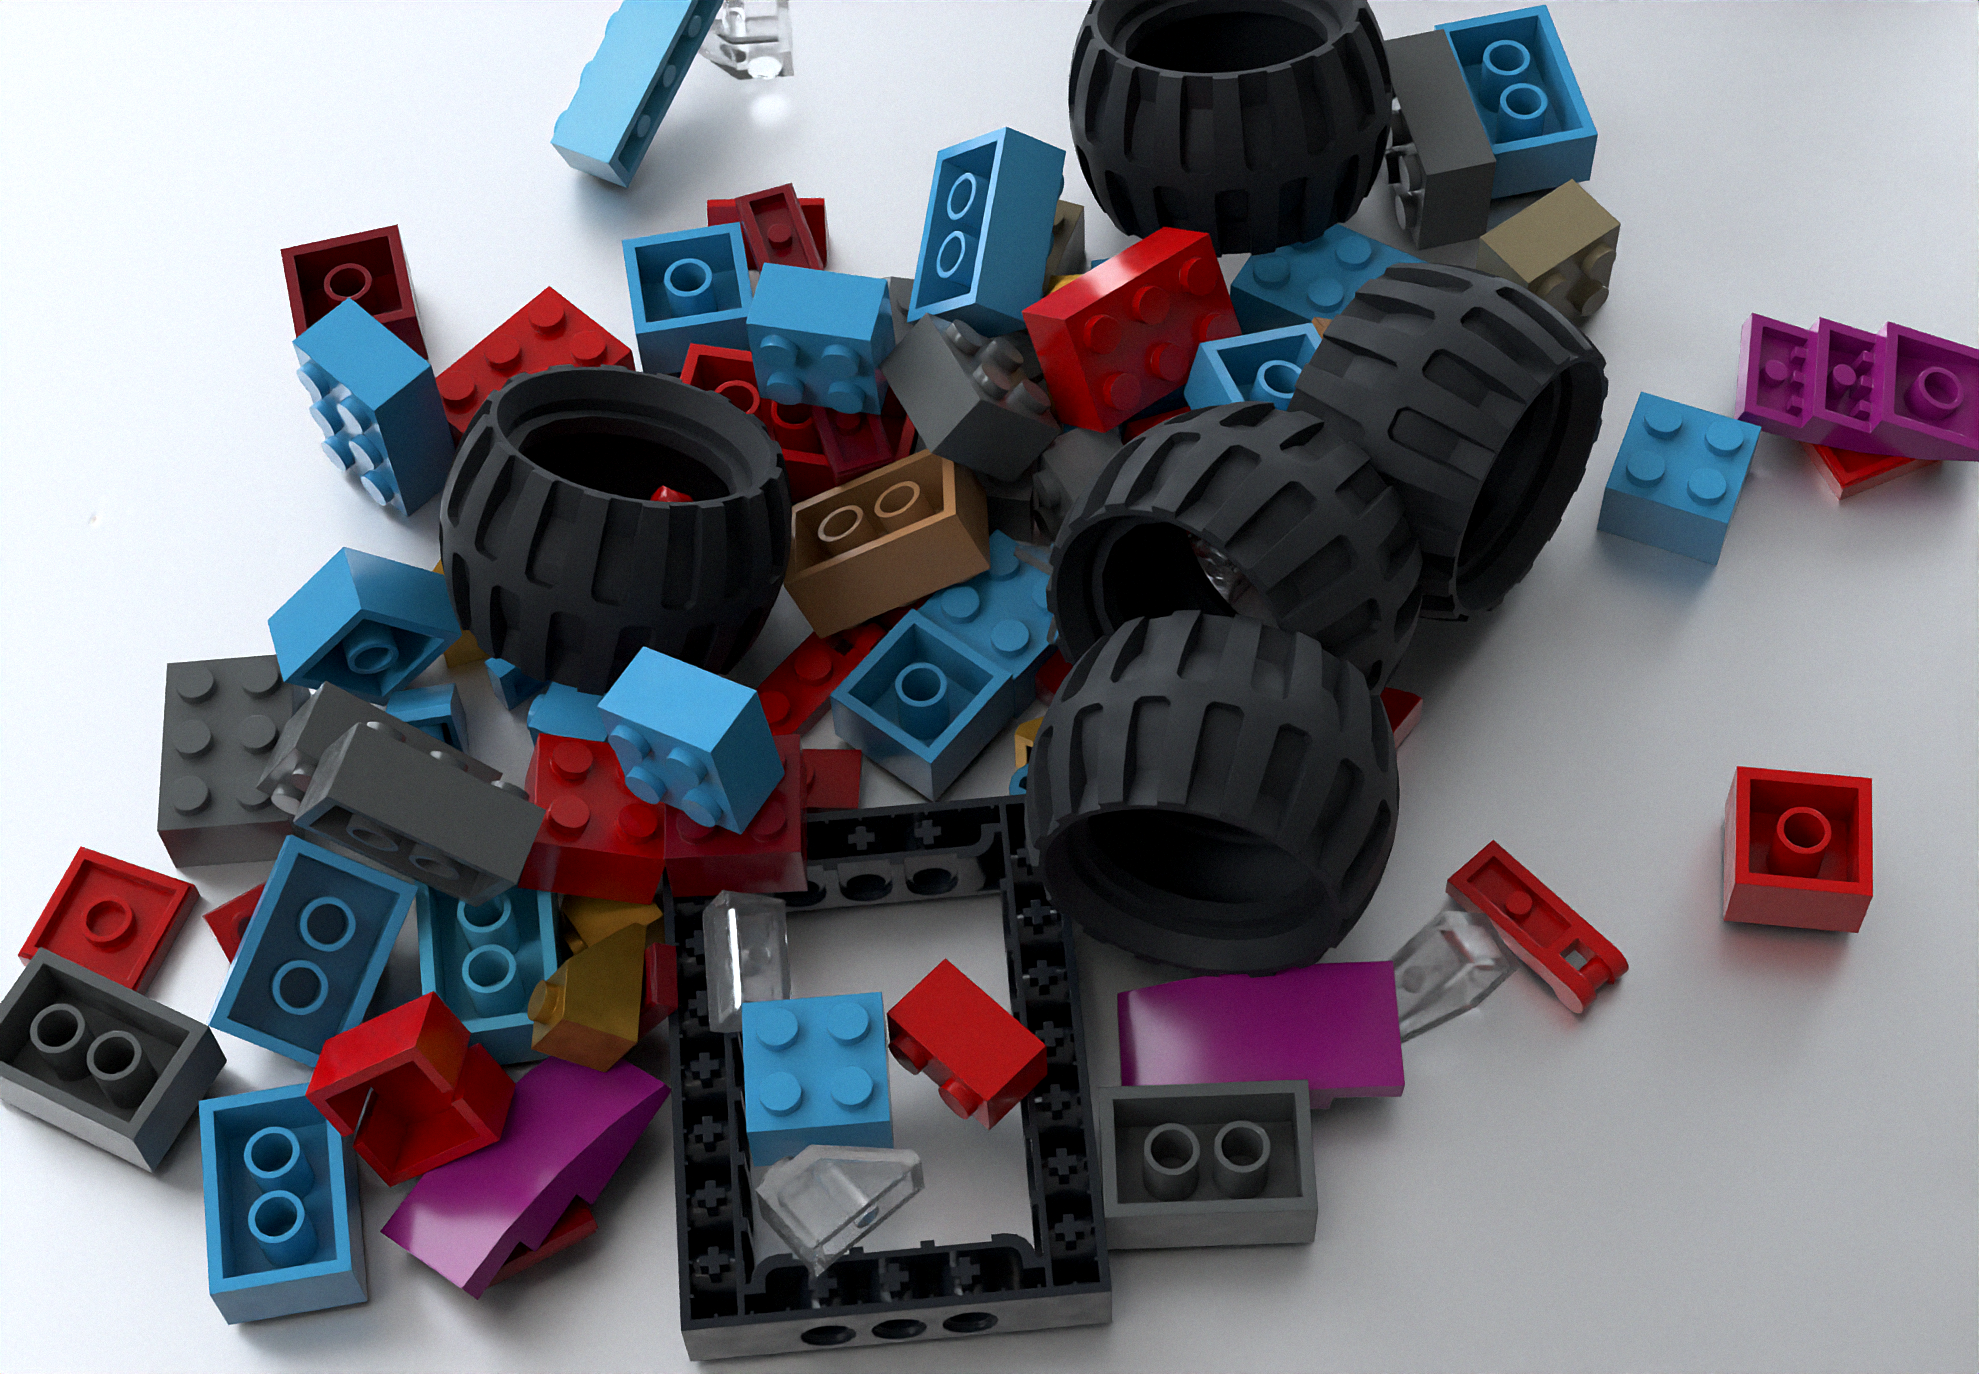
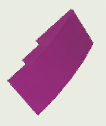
M1752 312L1743 323L1741 329L1734 419L1762 427V432L1797 441L1856 452L1926 460L1979 462V349L1889 321L1884 324L1877 334L1819 317L1808 330Z
M1393 961L1320 963L1303 969L1294 966L1279 970L1274 976L1250 978L1248 974H1219V977L1204 976L1117 993L1121 1086L1308 1079L1310 1109H1330L1332 1098L1402 1096L1405 1080Z
M549 1056L515 1083L516 1087L500 1140L426 1172L380 1232L478 1300L519 1241L536 1252L575 1195L591 1205L595 1202L671 1093L669 1086L623 1058H620L607 1072H602Z

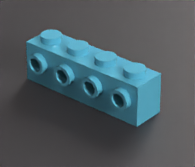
M624 0L619 10L613 13L608 20L605 37L593 60L585 65L580 76L579 87L568 109L559 115L555 123L554 136L550 143L570 167L617 185L629 187L724 0Z

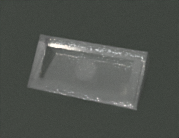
M722 890L706 907L702 919L710 1030L713 1032L729 1033L742 1031L741 1003L792 999L784 900Z

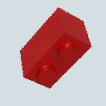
M946 958L886 1013L890 1039L888 1048L898 1063L913 1075H918L922 1071L939 1086L938 1092L940 1097L956 1115L965 1120L972 1115L989 1131L1047 1076L1046 1045Z

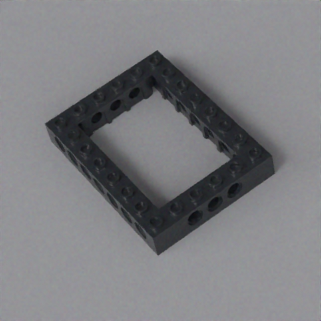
M1026 794L807 814L808 891L673 897L665 865L662 873L665 944L676 946L678 1008L668 1016L680 1323L681 1333L690 1361L1112 1322V1285L1072 919L1067 914H1060L1048 902L1043 882L1035 880L1026 843L1024 823ZM1000 893L1011 1015L1046 1045L1047 1076L1020 1101L1034 1248L1027 1239L1017 1234L1001 1233L991 1234L992 1241L935 1246L934 1240L920 1241L921 1248L864 1253L863 1246L850 1247L849 1254L803 1259H793L792 1253L776 1254L765 1258L756 1266L750 1145L746 1131L738 916Z

